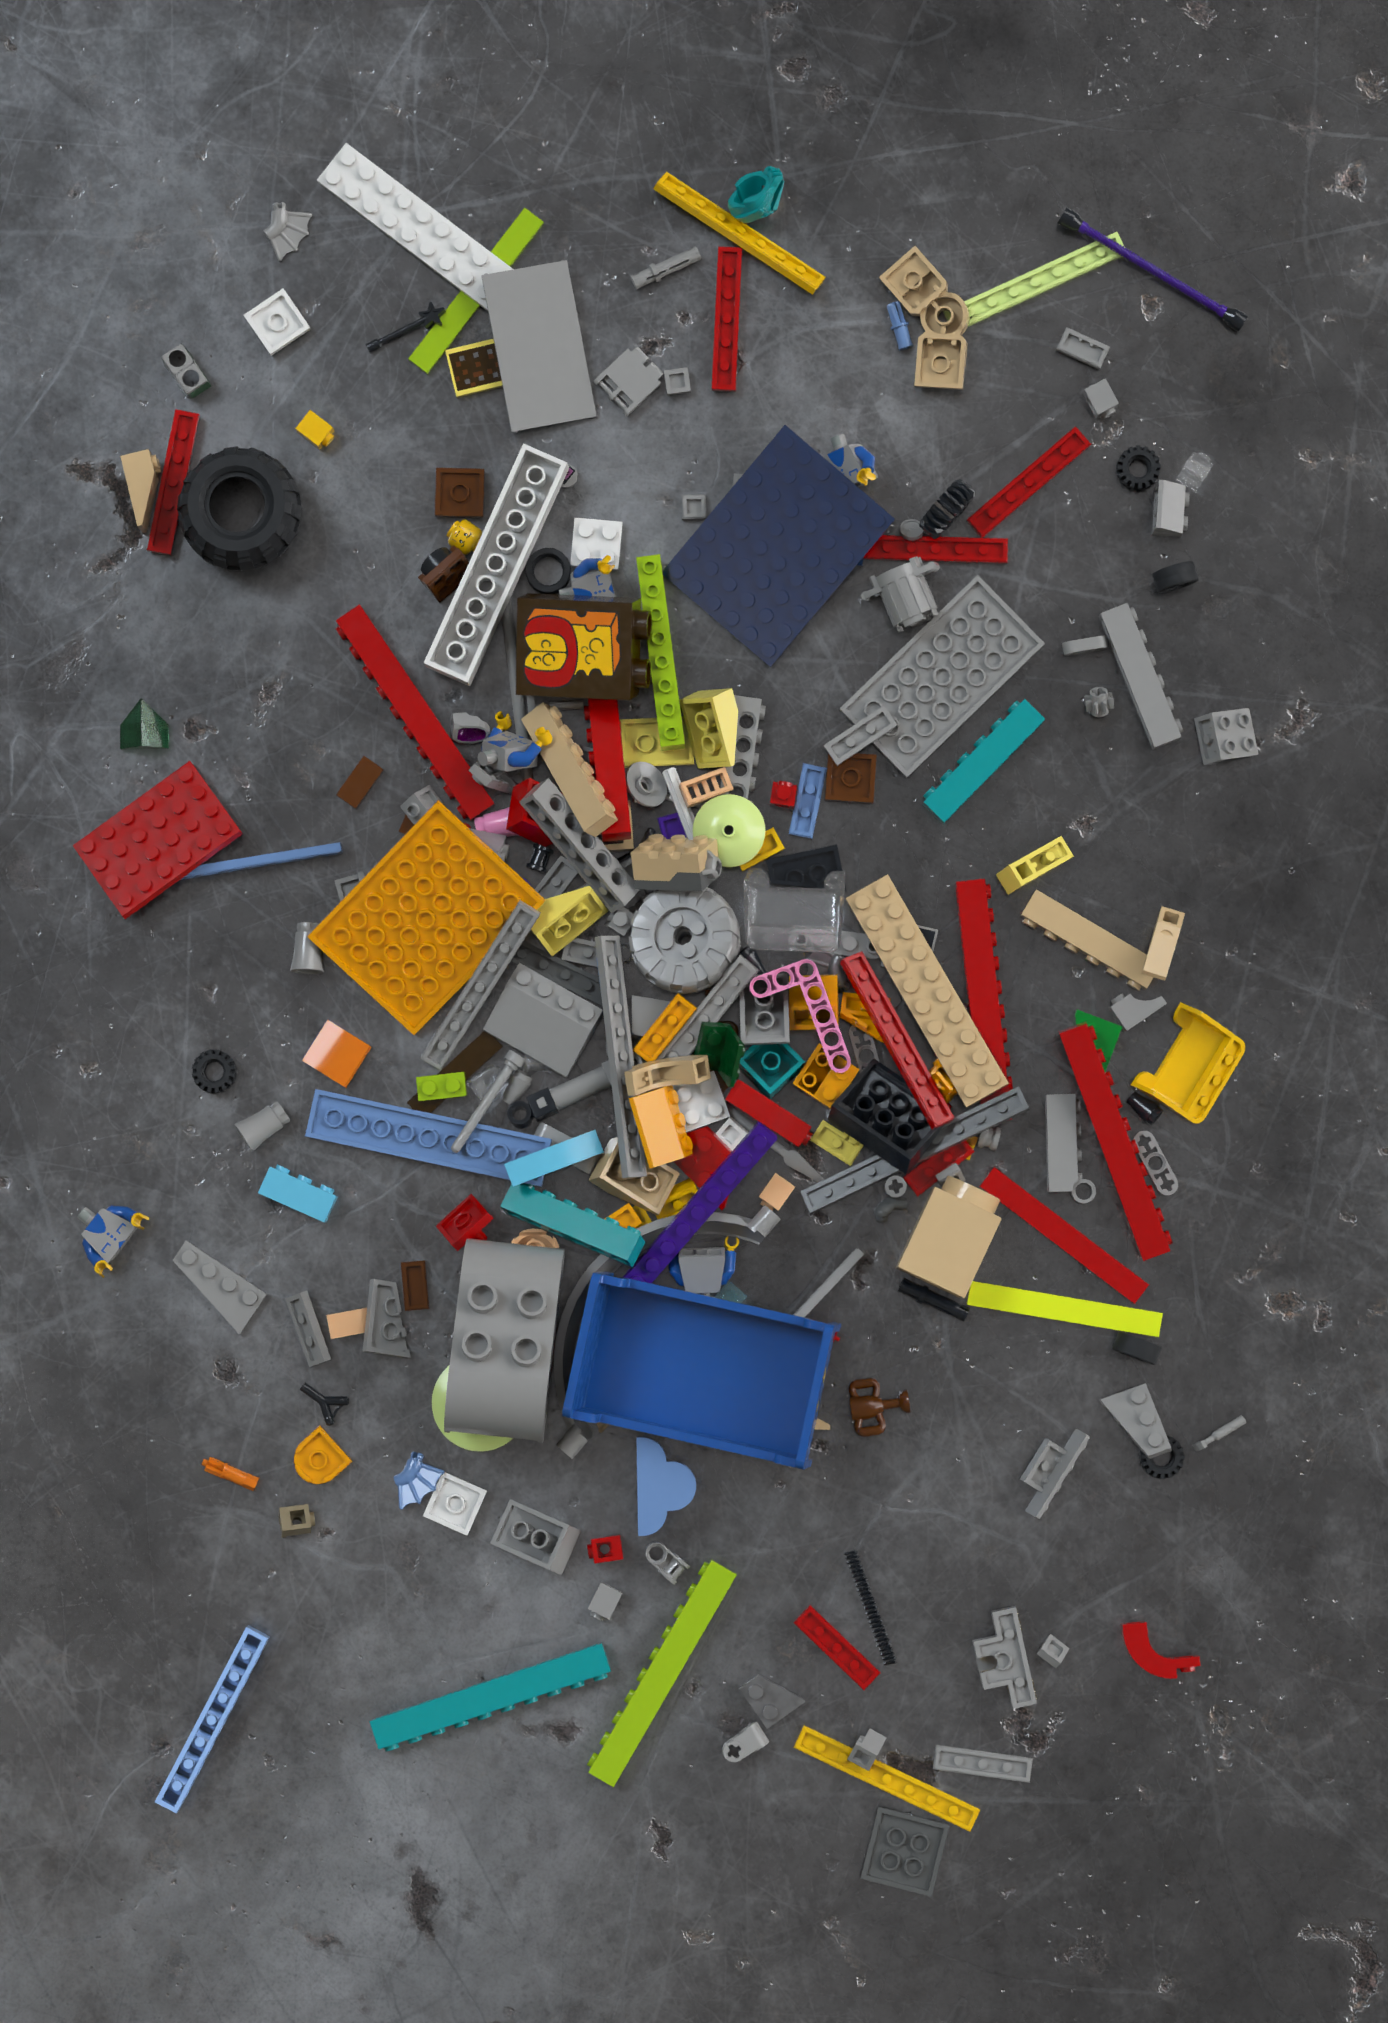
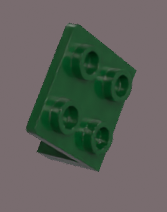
M702 1022L694 1055H708L710 1070L718 1071L727 1086L734 1088L735 1081L739 1078V1064L745 1054V1046L729 1023Z

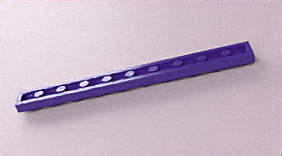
M758 1121L635 1262L633 1268L631 1267L623 1277L652 1283L775 1143L777 1135Z

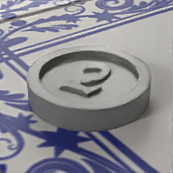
M907 519L900 525V535L906 540L913 541L921 538L924 530L919 527L920 521L916 519Z

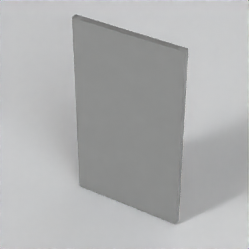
M567 260L481 275L511 432L596 417Z

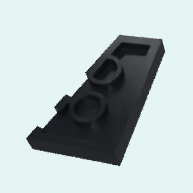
M837 844L766 859L771 884L847 892Z

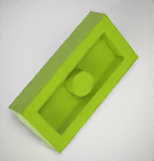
M465 1072L416 1077L418 1101L467 1096Z

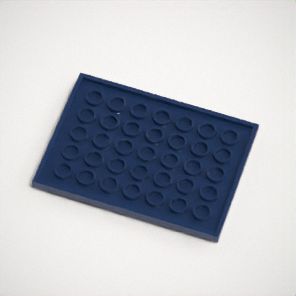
M784 425L664 568L662 573L771 667L895 521V518L787 425Z

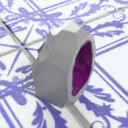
M467 712L451 714V740L458 743L473 744L488 738L490 727L487 722L482 721L477 716H470Z

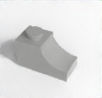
M1122 993L1111 1000L1113 1006L1109 1010L1120 1026H1122L1124 1032H1126L1167 1003L1162 996L1144 1001L1134 998L1131 993L1126 997Z

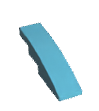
M596 1130L510 1161L504 1165L514 1187L604 1153Z

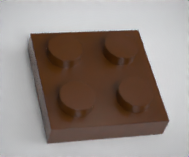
M436 468L435 517L483 518L485 469Z
M856 753L836 766L828 754L825 800L873 804L877 755Z

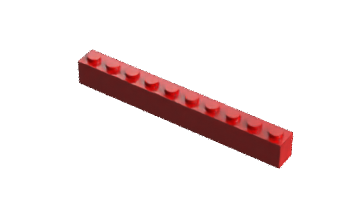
M359 604L338 618L336 622L339 626L335 628L342 640L346 638L352 645L349 650L356 660L362 659L366 665L362 668L369 680L373 678L379 685L376 687V690L382 699H389L392 704L389 709L396 720L399 718L403 720L406 725L403 727V730L409 739H416L419 744L416 749L423 759L428 757L433 765L429 768L437 780L442 778L446 786L443 789L450 799L456 798L460 804L456 808L463 819L468 817L472 822L474 818L480 817L495 807V803L484 787L472 778L473 774L469 771L470 766L361 605Z
M976 879L955 883L969 1015L1009 1083L1007 1086L980 1100L979 1105L1012 1090L1013 1084L1012 1077L1007 1076L1006 1067H1010L1009 1052H1004L1003 1043L1007 1042L1006 1028H1002L1001 1019L1005 1018L1004 1005L999 1004L998 995L1002 994L1001 980H996L995 971L999 970L998 956L993 955V947L997 946L996 933L991 932L990 923L994 922L993 908H988L987 899L991 898L990 884L985 883V879Z
M1083 1022L1059 1031L1061 1040L1142 1259L1145 1261L1170 1252L1169 1245L1173 1244L1168 1230L1163 1231L1160 1222L1165 1220L1160 1207L1155 1209L1152 1202L1156 1198L1152 1185L1147 1186L1144 1177L1148 1176L1143 1162L1138 1163L1135 1154L1140 1152L1135 1139L1130 1140L1127 1131L1131 1130L1127 1117L1122 1118L1119 1108L1123 1107L1119 1095H1113L1110 1086L1115 1084L1110 1071L1105 1072L1102 1063L1106 1062L1102 1049L1096 1050L1093 1042L1098 1039L1093 1025L1088 1027L1087 1023Z

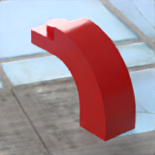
M1146 1621L1120 1623L1122 1639L1127 1652L1145 1671L1158 1677L1175 1679L1177 1678L1176 1669L1180 1668L1181 1672L1195 1671V1667L1201 1666L1200 1656L1164 1657L1157 1654L1149 1642Z

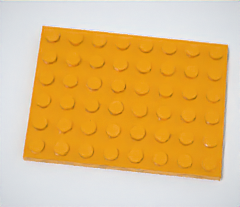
M438 800L307 937L408 1031L415 1035L471 978L519 900L537 910L545 902V899Z

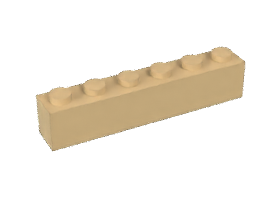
M542 702L521 720L534 742L538 740L535 735V731L538 728L544 727L545 730L550 731L552 742L549 745L541 746L540 754L583 831L597 837L618 821L614 814L615 807L603 795L605 792L603 786L594 779L592 775L594 770L582 758L583 751L578 744L573 742L571 730L560 719L562 718L561 712L557 707H551Z
M1037 889L1035 890L1020 917L1024 918V924L1033 929L1036 927L1041 928L1045 931L1043 935L1055 942L1057 939L1066 943L1064 947L1075 954L1080 951L1086 955L1085 960L1093 965L1098 966L1099 963L1108 968L1106 972L1115 978L1124 977L1129 980L1127 984L1138 991L1141 988L1144 990L1148 988L1153 977L1142 974L1147 954Z

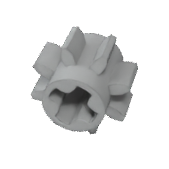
M1095 687L1090 690V695L1084 696L1086 711H1091V714L1095 717L1106 716L1109 713V709H1114L1112 692L1108 693V690L1104 687Z

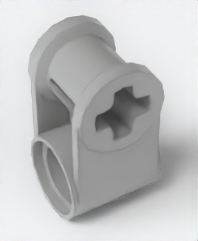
M659 1541L650 1542L645 1548L647 1560L674 1585L677 1583L676 1579L683 1571L690 1568V1565L675 1552L673 1553ZM659 1546L662 1548L663 1555L659 1559L650 1557L649 1551L652 1547Z
M755 1721L723 1744L722 1753L728 1761L738 1762L749 1754L758 1751L770 1741L758 1722ZM730 1745L740 1747L737 1750L738 1755L736 1757L732 1754L728 1756L727 1753L730 1751Z

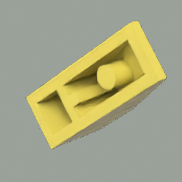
M1060 836L998 872L996 876L1009 895L1074 856L1063 837Z

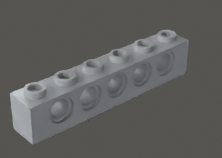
M734 695L738 708L736 744L741 740H745L750 744V749L743 753L739 752L736 748L734 765L725 768L733 788L741 789L744 794L743 797L748 799L749 791L754 792L756 777H751L752 767L757 768L759 753H755L756 743L761 744L762 729H758L759 720H764L766 706L761 705L762 699ZM743 717H750L753 720V726L745 729L741 727L739 721ZM737 764L744 765L747 769L746 774L736 776L733 773L734 766ZM721 780L720 788H723L724 785ZM730 825L724 828V832L727 835L732 834L734 831Z
M549 778L535 785L519 802L588 886L594 890L611 913L624 907L640 890L635 889L634 879L625 871L619 861L605 847L604 843L598 837L583 831L567 800Z

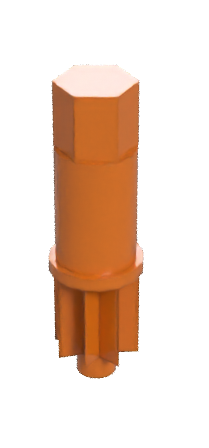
M210 1457L209 1460L203 1459L201 1464L205 1466L204 1471L251 1491H254L259 1480L258 1477L228 1465V1463Z

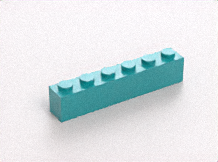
M1026 699L1021 703L1016 701L1007 710L1010 714L1004 720L999 718L990 727L993 732L988 737L982 735L974 743L976 749L971 754L964 753L957 761L959 766L954 771L949 769L940 778L942 781L941 785L937 789L932 786L923 795L926 800L922 805L942 824L1045 721V718Z
M522 1183L514 1187L511 1184L500 1206L506 1214L633 1268L645 1244V1240L640 1235L641 1232L631 1226H628L627 1229L619 1226L620 1223L610 1217L602 1219L598 1217V1213L591 1209L585 1208L583 1211L576 1208L577 1205L570 1200L564 1199L563 1202L557 1200L554 1194L543 1190L542 1193L534 1190L535 1187L531 1184Z

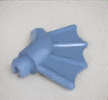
M413 1451L410 1459L407 1460L404 1470L394 1476L395 1484L398 1486L399 1508L401 1510L411 1503L420 1504L426 1494L436 1490L438 1479L445 1473L442 1469L422 1463L424 1458L422 1453Z

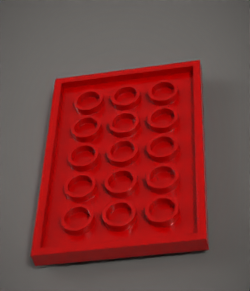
M188 761L79 840L73 847L122 917L127 919L243 833L192 762Z

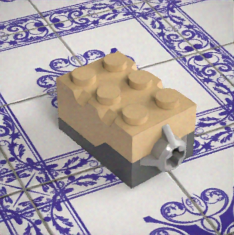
M653 834L631 852L635 889L703 891L721 875L722 864L718 856L717 839L707 838L705 835L695 836L693 840L685 838V835H674L671 839H666L662 834Z

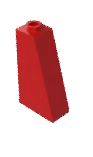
M739 1079L725 1099V1102L756 1122L759 1121L769 1130L798 1148L801 1144L806 1146L813 1133L809 1132L812 1126Z

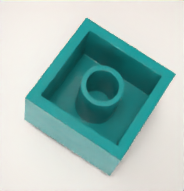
M789 1044L752 1045L745 1051L743 1058H741L739 1068L771 1100L800 1073L805 1065V1061Z

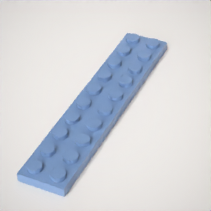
M315 1089L305 1134L306 1137L507 1180H510L505 1168V1163L550 1147L552 1139L477 1124L458 1153H454L451 1150V1146L468 1121ZM545 1175L524 1183L542 1187Z

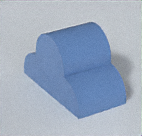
M639 1436L637 1437L638 1536H647L657 1532L663 1526L667 1517V1511L682 1509L692 1501L696 1492V1479L692 1470L684 1463L667 1460L663 1447L656 1440Z

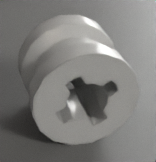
M990 1128L980 1133L977 1147L983 1148L985 1146L989 1147L992 1151H996L1001 1128Z

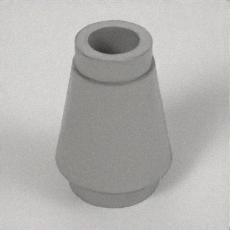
M517 1069L514 1073L512 1072L501 1099L509 1105L518 1101L532 1085L530 1082L533 1077L520 1069Z

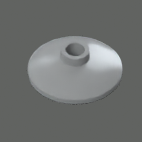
M636 762L627 769L625 775L626 786L635 801L646 807H656L665 800L667 785L663 775L655 766L647 762Z

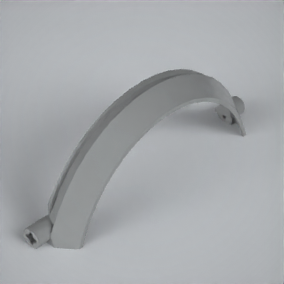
M766 1205L753 1219L739 1215L713 1212L694 1235L715 1234L737 1237L760 1245L781 1219ZM676 1215L658 1219L637 1228L645 1240L641 1252L654 1242ZM602 1254L590 1264L578 1280L567 1300L559 1322L554 1350V1381L561 1414L592 1274L605 1271L614 1273L623 1265V1263ZM563 1417L568 1431L556 1445L573 1459L595 1432L589 1422Z

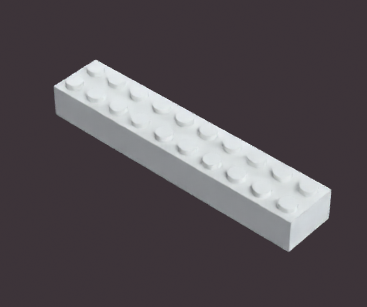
M523 443L426 656L424 665L427 668L471 686L569 470L567 462Z

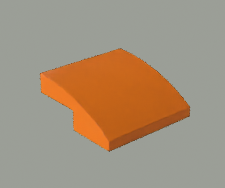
M327 1020L302 1061L347 1088L370 1051L371 1046Z

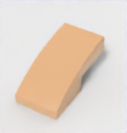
M367 1308L326 1315L331 1339L365 1333Z

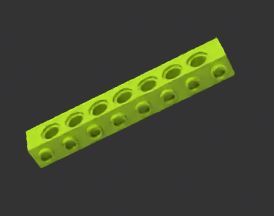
M660 554L636 557L643 610L651 611L652 631L650 639L647 640V647L651 663V677L661 751L684 749L685 741Z

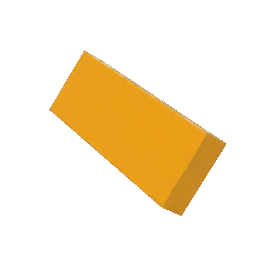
M677 993L635 1045L633 1051L647 1062L656 1060L697 1007Z

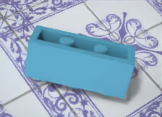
M278 1164L276 1168L269 1167L258 1191L259 1194L324 1223L327 1222L338 1196L333 1195L334 1189L321 1184L320 1188L311 1185V1179L300 1174L298 1178L288 1175L290 1170Z

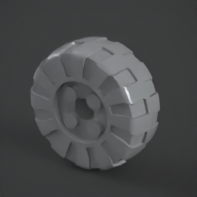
M708 887L703 891L654 890L643 899L644 903L638 910H635L632 917L629 947L633 960L646 979L668 992L686 994L706 991L722 978L735 962V959L738 958L741 941L740 927L735 913L722 896ZM687 935L692 936L689 943L681 944L683 937Z

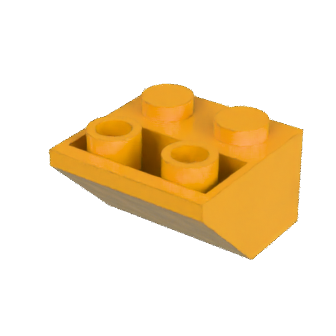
M838 974L820 975L839 1026ZM800 984L789 988L790 1030H814L816 1027ZM812 986L808 989V997L812 1000H818L822 995V990L818 986ZM826 1009L818 1010L816 1013L817 1021L826 1023L830 1019L829 1011Z
M819 1043L792 1084L826 1108L831 1109V1105L847 1089L860 1069L850 1064L849 1069L843 1073L833 1071L829 1066L824 1049ZM838 1055L833 1059V1065L838 1069L844 1068L847 1064V1061Z

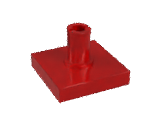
M470 1194L440 1221L436 1227L449 1243L459 1251L465 1245L467 1238L487 1240L488 1237L482 1229L494 1218Z

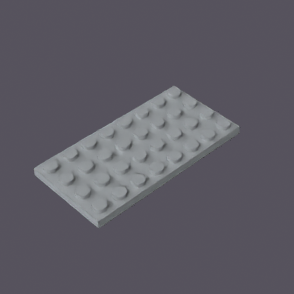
M977 575L938 613V616H934L839 710L855 725L884 705L897 726L872 744L908 778L1037 653L1045 643Z

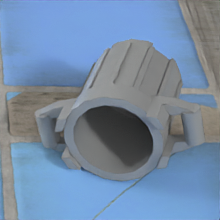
M917 556L910 558V562L895 567L877 577L873 575L869 577L873 589L864 591L861 597L863 600L872 601L875 597L881 596L893 627H896L898 632L904 631L902 625L904 627L911 626L912 628L922 625L931 620V613L932 616H938V607L925 579V575L939 570L940 566L937 562L931 561L924 565L921 557L918 558Z

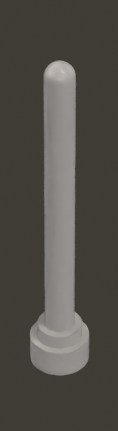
M512 1050L508 1051L504 1057L506 1059L504 1068L452 1144V1152L458 1153L513 1070L516 1071L517 1068L522 1067L526 1060Z

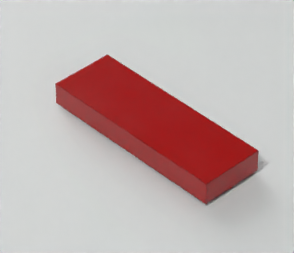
M965 1140L922 1161L903 1176V1179L918 1197L938 1181L935 1175L954 1163L959 1165L974 1153L975 1150Z

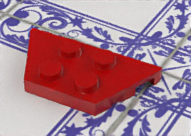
M708 1126L686 1132L693 1144V1154L673 1161L699 1188L732 1152ZM729 1195L719 1205L721 1210L726 1207Z

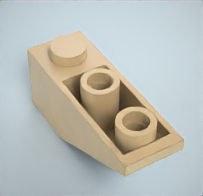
M1161 907L1154 926L1142 974L1166 980L1185 913Z

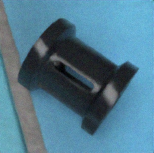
M534 844L533 855L530 863L526 864V867L546 874L549 857L554 851L542 845Z

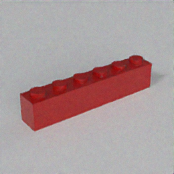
M588 698V706H584L585 720H590L591 727L586 729L587 743H592L593 751H588L590 766H595V774L592 775L603 786L605 790L603 795L615 807L614 814L618 821L601 833L602 842L631 839V826L618 701L616 699Z

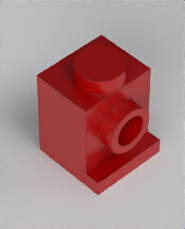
M786 781L773 782L770 806L794 809L797 785H792L791 782Z
M620 1534L592 1538L591 1544H587L589 1559L594 1558V1564L624 1559ZM603 1544L610 1547V1551L606 1554L600 1550Z

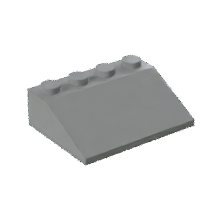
M519 963L502 991L483 1031L567 1078L601 1022L603 1010Z

